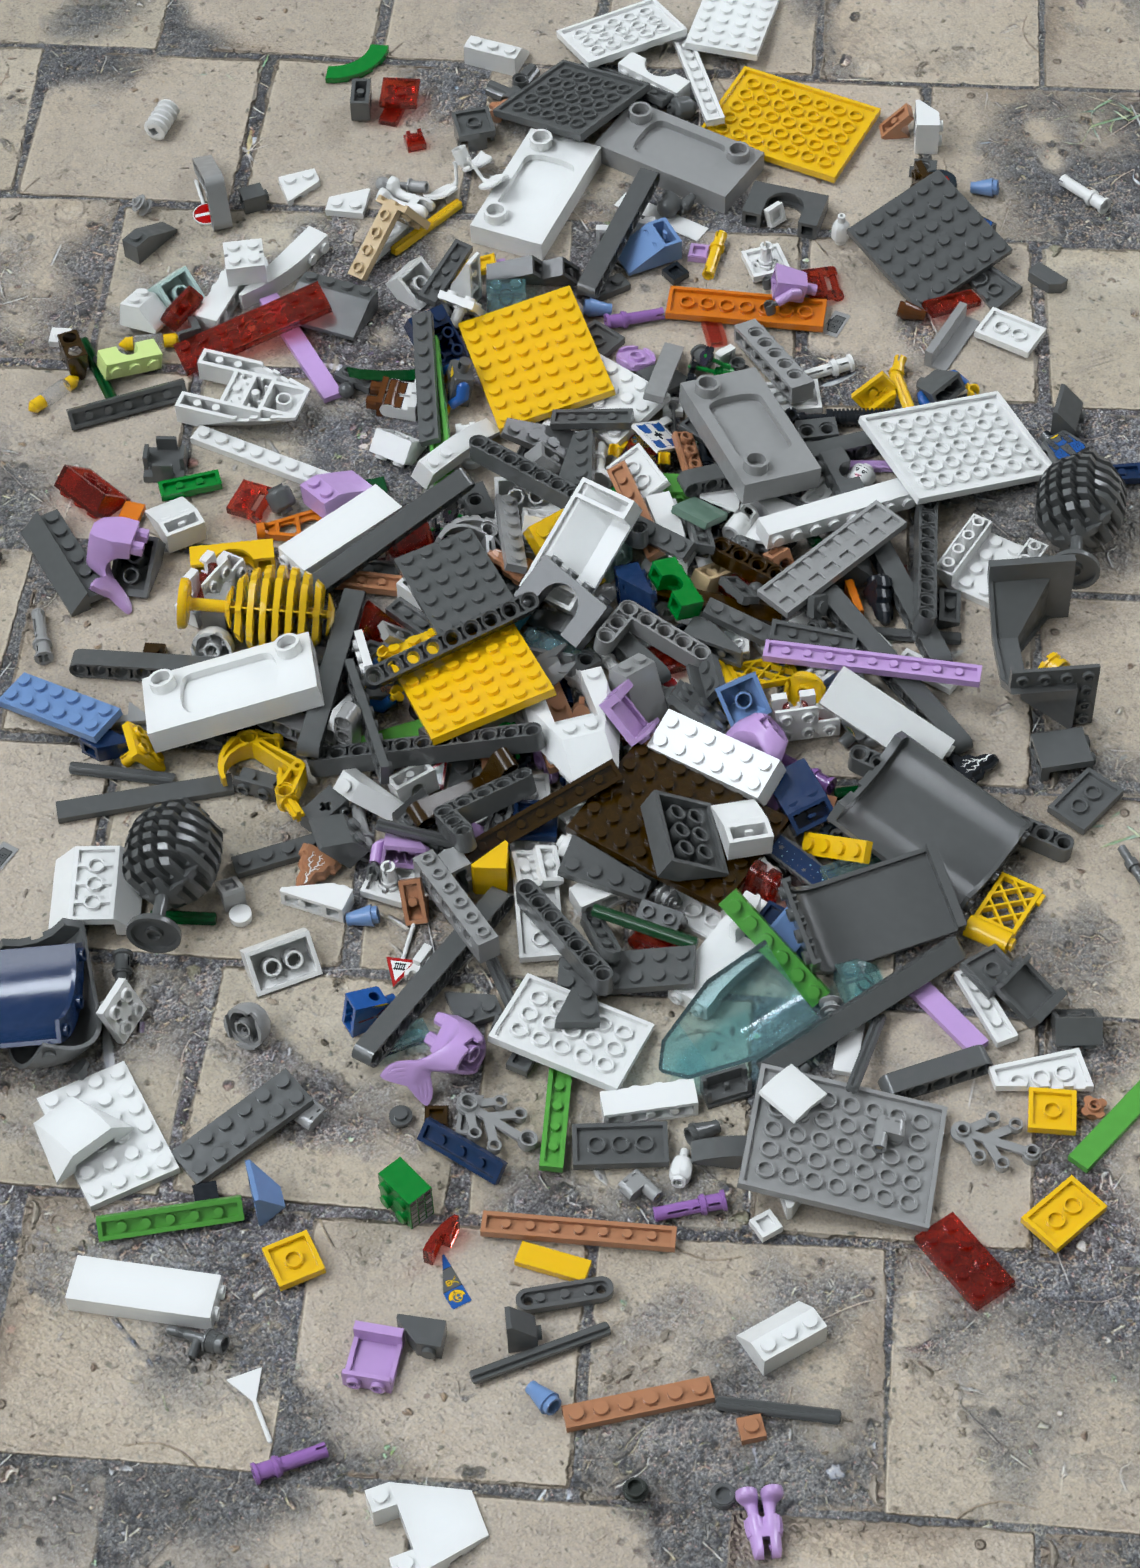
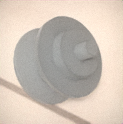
M141 194L132 199V210L134 212L139 210L140 216H144L152 211V200H145V195Z
M668 885L655 889V903H663V906L669 908L678 905V891L673 890L670 892V886Z
M832 994L822 997L819 1000V1006L821 1007L820 1015L824 1017L840 1007L842 999Z

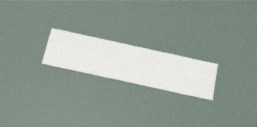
M626 193L614 204L615 206H620ZM648 203L642 214L644 216H655V220L664 218L658 213L657 206ZM677 214L672 218H667L675 232L695 241H698L709 229Z

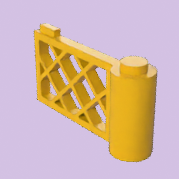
M763 658L744 661L741 668L725 664L719 660L725 683L756 672L762 689L784 686L790 677L783 675L788 674L792 676V674L798 672L794 665L785 664L780 666L777 665L779 663L763 661ZM770 670H774V671H777L778 673L776 674V673H772V672H769V671H770Z
M1002 872L975 914L969 917L966 929L963 931V936L987 947L996 944L1005 954L1008 951L1012 952L1017 941L1014 939L1035 905L1040 907L1046 895L1043 894V889ZM1005 881L1012 884L1014 888L1004 890L1001 884ZM1028 891L1035 894V896L1024 899L1022 892ZM1017 894L1019 900L1009 901L1007 895ZM1002 896L1004 903H993L992 898ZM1023 906L1024 912L1014 913L1012 907ZM1008 909L1009 915L999 916L997 910ZM992 911L994 915L993 918L981 916L982 913ZM1013 920L1015 926L1011 929L1004 926L1002 922Z

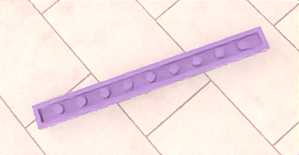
M766 639L763 651V661L839 671L845 666L855 673L978 688L982 674V665L770 639Z

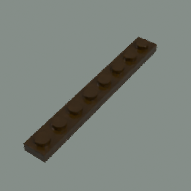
M610 759L475 837L477 848L472 852L464 853V855L473 864L506 840L508 845L624 777L613 759Z

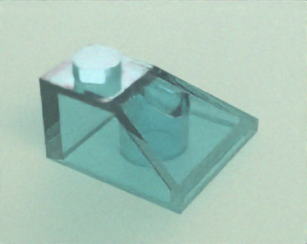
M857 958L834 965L833 981L844 1004L883 979L877 965Z

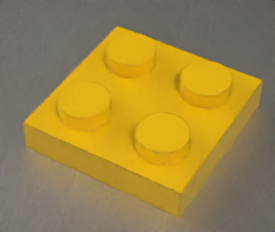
M1029 1087L1027 1132L1076 1136L1077 1090Z
M307 1229L262 1247V1253L280 1291L326 1273L325 1266Z

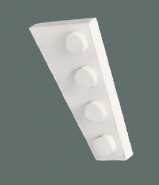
M1079 1048L988 1067V1074L995 1091H1028L1029 1087L1077 1091L1094 1090L1092 1079Z

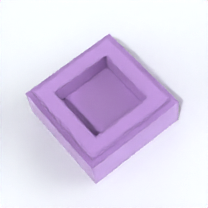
M691 243L688 261L706 263L710 252V245Z

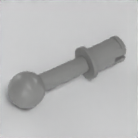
M379 177L375 183L378 190L382 187L386 188L389 179L387 177ZM409 178L407 182H400V188L407 190L408 193H428L429 183L428 181H415Z

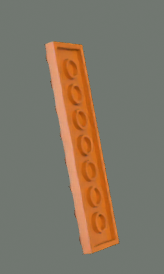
M670 286L665 319L733 325L756 319L767 328L823 332L827 299L804 297L802 303L789 301L782 306H775L776 313L767 316L764 302L766 300L775 301V299H772V294Z

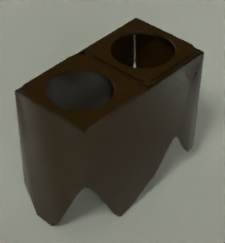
M77 329L57 334L62 361L65 359L67 370H69L70 375L78 376L79 381L84 380L87 368L89 369V359ZM72 346H78L82 351L77 356H72L68 352Z

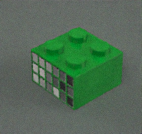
M401 1157L378 1173L380 1201L387 1209L391 1208L395 1212L400 1223H406L413 1229L434 1213L432 1187Z

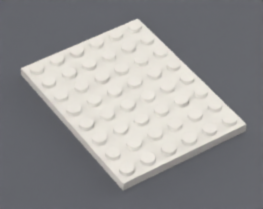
M998 391L862 415L858 420L862 429L917 505L1040 481L1044 471L1052 464L1051 460Z

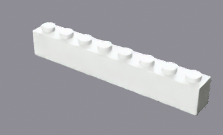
M895 478L759 517L756 534L765 548L771 549L829 531H835L875 500L894 513L915 507L916 503L900 480Z

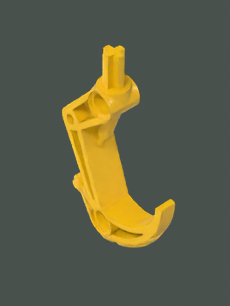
M255 728V730H241L237 732L235 737L229 738L219 753L217 764L223 787L228 786L226 773L230 767L240 761L255 758L277 773L275 796L278 809L288 812L293 820L301 821V817H304L305 813L298 803L308 782L306 764L304 761L281 749L284 746L283 735L280 733L269 734Z

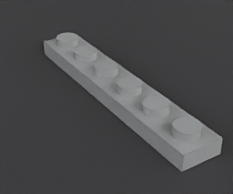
M496 494L494 504L505 571L525 574L528 567L517 500L510 495Z

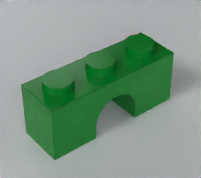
M676 557L653 561L648 577L657 591L664 589L672 591L667 606L675 619L679 621L693 618L694 616L698 617L704 605L703 597L698 593L693 581L689 579Z

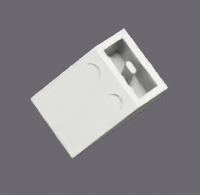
M183 496L145 510V514L160 539L166 544L165 547L169 554L208 539L204 519L197 508Z
M755 799L711 806L727 860L772 853L774 835L767 816Z

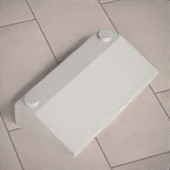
M583 477L519 587L545 554L551 557L555 555L564 562L562 566L567 570L569 568L574 570L579 575L578 579L582 583L586 581L595 588L593 591L595 593L643 510L635 501ZM568 585L556 587L544 599L546 603L564 613L575 616L577 612L578 599L573 589Z

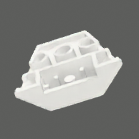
M73 1096L33 1123L57 1185L77 1171L76 1165L111 1140L116 1143L134 1130L133 1126Z

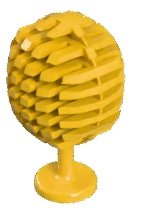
M267 565L263 581L261 567L253 569L250 582L248 573L239 578L236 601H233L234 586L231 587L225 600L193 598L190 579L182 577L177 598V628L185 629L188 626L192 610L224 613L229 629H231L232 614H235L234 635L243 643L246 630V644L248 648L257 646L258 640L259 645L270 641L273 642L279 636L286 633L297 635L309 632L310 634L311 619H313L311 640L314 647H316L322 640L323 619H327L326 636L334 623L335 607L329 593L328 610H324L325 585L317 579L315 583L314 608H312L313 575L311 573L304 572L301 585L300 568L292 566L288 583L287 565H279L276 579L275 566Z

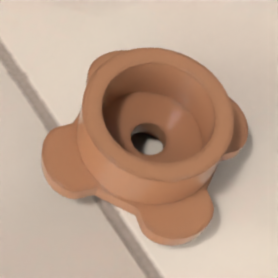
M1089 1095L1084 1097L1083 1102L1085 1105L1081 1109L1082 1115L1091 1120L1102 1119L1105 1116L1103 1110L1107 1106V1101L1103 1098L1097 1099Z

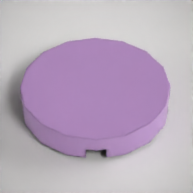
M635 345L621 347L616 355L617 364L630 371H639L655 364L656 356L651 350L647 348L641 350Z

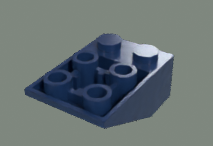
M443 304L427 310H431L433 313L434 333L440 342L442 367L448 365L450 360L469 357L470 355ZM411 317L407 319L404 329L414 346Z
M638 562L614 566L618 606L625 600H631L659 616L658 610L654 603H657V594L655 590H652L650 579L647 580L645 569H641Z
M805 758L785 767L786 772L773 792V796L782 814L786 815L789 819L790 824L788 826L794 837L828 821L826 819L833 810L827 794Z

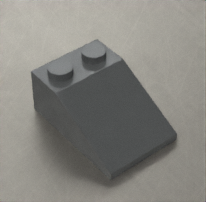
M149 536L147 544L145 543L142 557L130 555L129 559L117 558L113 560L111 569L113 576L128 597L148 599L161 568L166 546L160 538Z

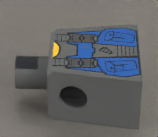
M1046 430L1039 438L1042 441V450L1052 463L1071 454L1079 452L1082 454L1085 451H1089L1090 447L1066 430H1062L1055 435Z

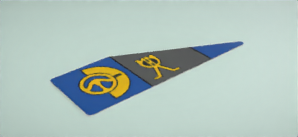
M443 1254V1294L451 1308L456 1309L470 1302L471 1298Z

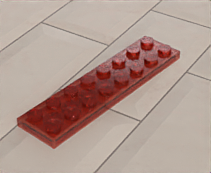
M318 281L178 342L173 347L186 375L189 376L198 372L197 361L204 348L236 355L333 311Z

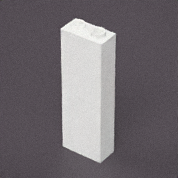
M375 484L278 547V560L281 565H287L290 571L292 566L300 568L301 580L303 581L305 571L313 574L399 512L402 506Z
M845 666L841 668L818 703L884 748L887 747L894 735L900 731L905 732L940 759H943L944 756L949 757L955 748L952 745L955 741L953 738Z
M747 890L743 893L746 899L755 896ZM761 899V910L767 904V901ZM727 914L696 951L695 989L668 991V998L674 1004L685 1007L693 1015L700 1016L707 1020L761 953L758 947L750 939L746 938L745 935L736 943L729 937V924L732 919Z
M77 1255L65 1300L68 1310L207 1330L209 1328L213 1329L214 1322L219 1320L221 1311L219 1303L220 1300L225 1298L226 1285H223L222 1277L218 1274Z

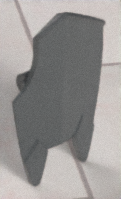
M566 643L535 657L553 687L577 664L575 661L564 665L561 664L558 656L567 647Z

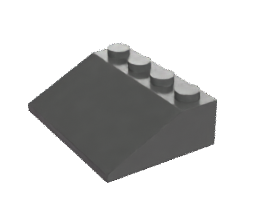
M306 271L297 282L281 321L354 341L378 311V290Z
M653 790L640 807L657 877L672 881L726 877L729 872L711 810V803Z

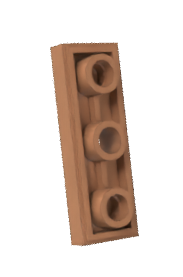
M674 431L671 437L681 470L685 471L702 467L693 434L687 431Z

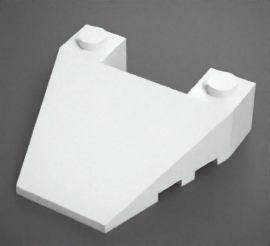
M387 1482L364 1490L366 1504L374 1526L400 1518L412 1550L389 1558L390 1568H448L451 1562L461 1555L464 1556L489 1537L472 1490Z

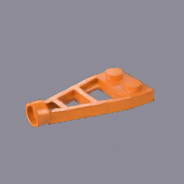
M311 509L271 522L256 523L257 539L273 538L276 541H288L302 532L300 529L302 523L311 520L318 522L322 517ZM291 524L296 526L295 533L280 532L281 527Z

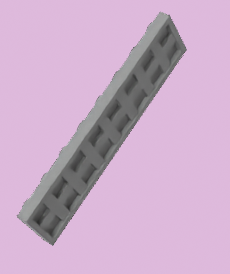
M875 500L757 590V596L788 619L808 603V596L822 593L907 528V521Z

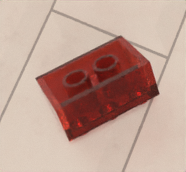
M64 464L54 484L60 490L62 496L72 499L75 506L85 509L87 515L94 519L112 516L123 507L125 501L131 500L90 468Z

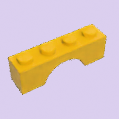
M273 538L189 547L190 567L199 570L200 577L203 575L201 570L205 569L204 564L199 559L207 550L215 552L216 558L223 550L244 558L245 564L252 569L261 567L262 572L265 571L267 565H274L276 571Z

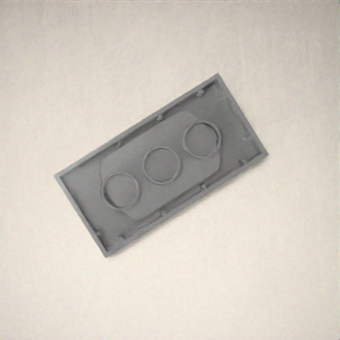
M635 101L631 106H628L594 143V145L601 146V164L633 177L637 175L640 168L659 172L660 181L657 187L669 190L682 197L692 193L696 197L694 202L726 214L764 170V152L750 147L745 142L735 141L655 109L646 102Z
M756 367L715 376L701 375L696 380L680 383L679 403L742 504L819 487L822 468Z

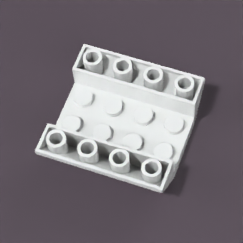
M973 513L937 562V575L948 589L961 591V597L989 609L987 582L989 560L1041 557L1047 551L1049 545L1029 538L1025 545L1021 546L991 533L992 521Z
M75 846L56 860L48 929L55 926L62 918L84 921V925L114 924L117 935H126L129 921L141 914L143 898L124 879L122 873L124 847Z

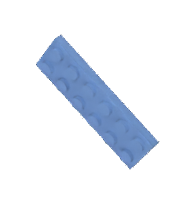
M25 672L0 697V707L94 743H97L123 715L121 708Z

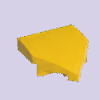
M882 370L851 394V398L862 409L865 408V410L867 408L869 410L871 408L873 410L875 408L877 410L879 408L882 410L883 408L886 410L890 408L891 410L895 404L896 386Z

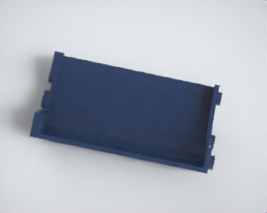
M83 942L0 950V1048L41 1045L42 1043H63L71 1036L76 1026L80 1009L84 1007L82 995L84 961H86L87 953L85 947H83Z

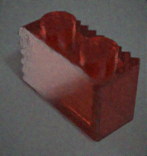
M188 286L164 311L160 320L173 332H176L186 322L187 317L191 316L199 308L203 301V296L192 286Z

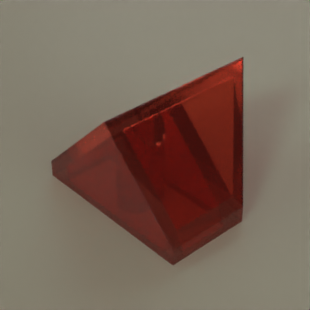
M369 600L365 603L359 630L362 629L367 642L373 640L381 643L383 640L377 626L382 620L399 627L401 626Z

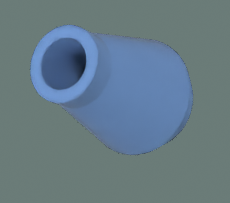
M990 178L971 182L970 192L971 194L994 197V195L999 194V181Z
M593 298L584 299L583 315L588 317L603 316L606 313L611 315V303Z
M370 904L352 912H347V925L375 927V924L380 923L378 906Z
M531 1381L526 1386L525 1392L530 1396L542 1414L550 1416L559 1410L562 1401L558 1393L538 1384L536 1381Z

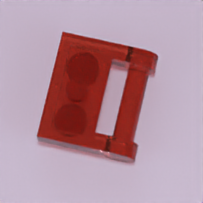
M834 266L802 270L807 273L808 283L818 285L816 295H807L808 298L827 299L836 302L844 299L843 291L840 289L836 277L838 273ZM824 277L829 278L832 290L827 289Z
M243 479L226 507L227 513L248 519L254 524L261 522L263 519L262 515L269 505L266 500L267 490L272 487ZM260 494L264 495L256 511L251 510Z

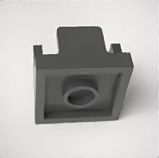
M488 106L451 112L457 146H460L461 142L468 141L469 152L487 149L488 137H490L491 141H495L496 129Z
M156 436L157 447H149V444H144L142 457L144 483H158L159 481L186 476L189 449L186 448V445H181V448L178 447L176 436Z

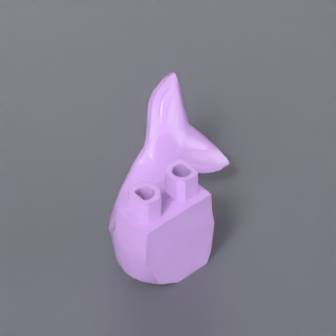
M103 517L94 522L89 535L86 564L100 576V578L95 579L91 583L90 590L109 598L123 612L129 615L132 612L131 601L114 578L111 570V561L117 558L129 559L130 555L142 557L145 543L147 544L150 530L140 528V521L130 518Z
M754 713L739 720L726 733L727 736L781 761L788 744L783 728L769 715L763 713ZM772 794L766 806L777 811L779 806Z
M438 1012L434 1018V1023L441 1027L438 1034L430 1031L424 1039V1043L431 1048L432 1054L418 1060L391 1063L381 1072L380 1077L386 1081L407 1086L422 1104L428 1106L433 1095L431 1072L462 1075L477 1073L486 1054L485 1038L473 1023L458 1015Z

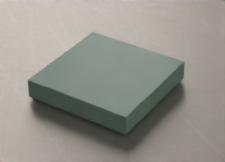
M695 496L673 505L671 510L672 514L704 530L727 520L729 514Z

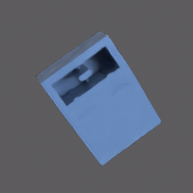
M666 217L648 222L630 236L618 260L630 276L682 259V240Z

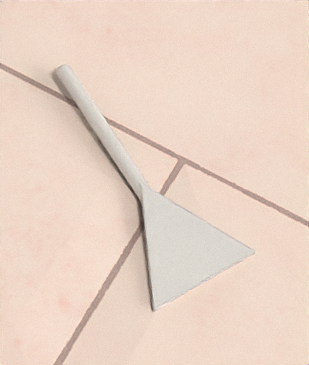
M262 1367L227 1379L226 1381L252 1401L267 1442L271 1444L272 1438L257 1402Z

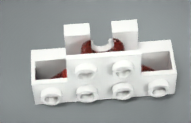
M207 550L199 559L204 564L205 570H201L199 574V570L191 568L183 577L189 578L191 581L193 598H205L207 592L219 595L225 582L236 586L238 579L247 573L244 558L224 550L216 558L215 552ZM176 603L174 606H175V610H176V614H177V603ZM192 610L190 612L189 625L196 628L202 625L200 611Z
M814 689L800 690V702H797V705L794 707L789 706L786 692L771 694L772 712L767 715L783 728L788 742L840 735V718L816 703Z

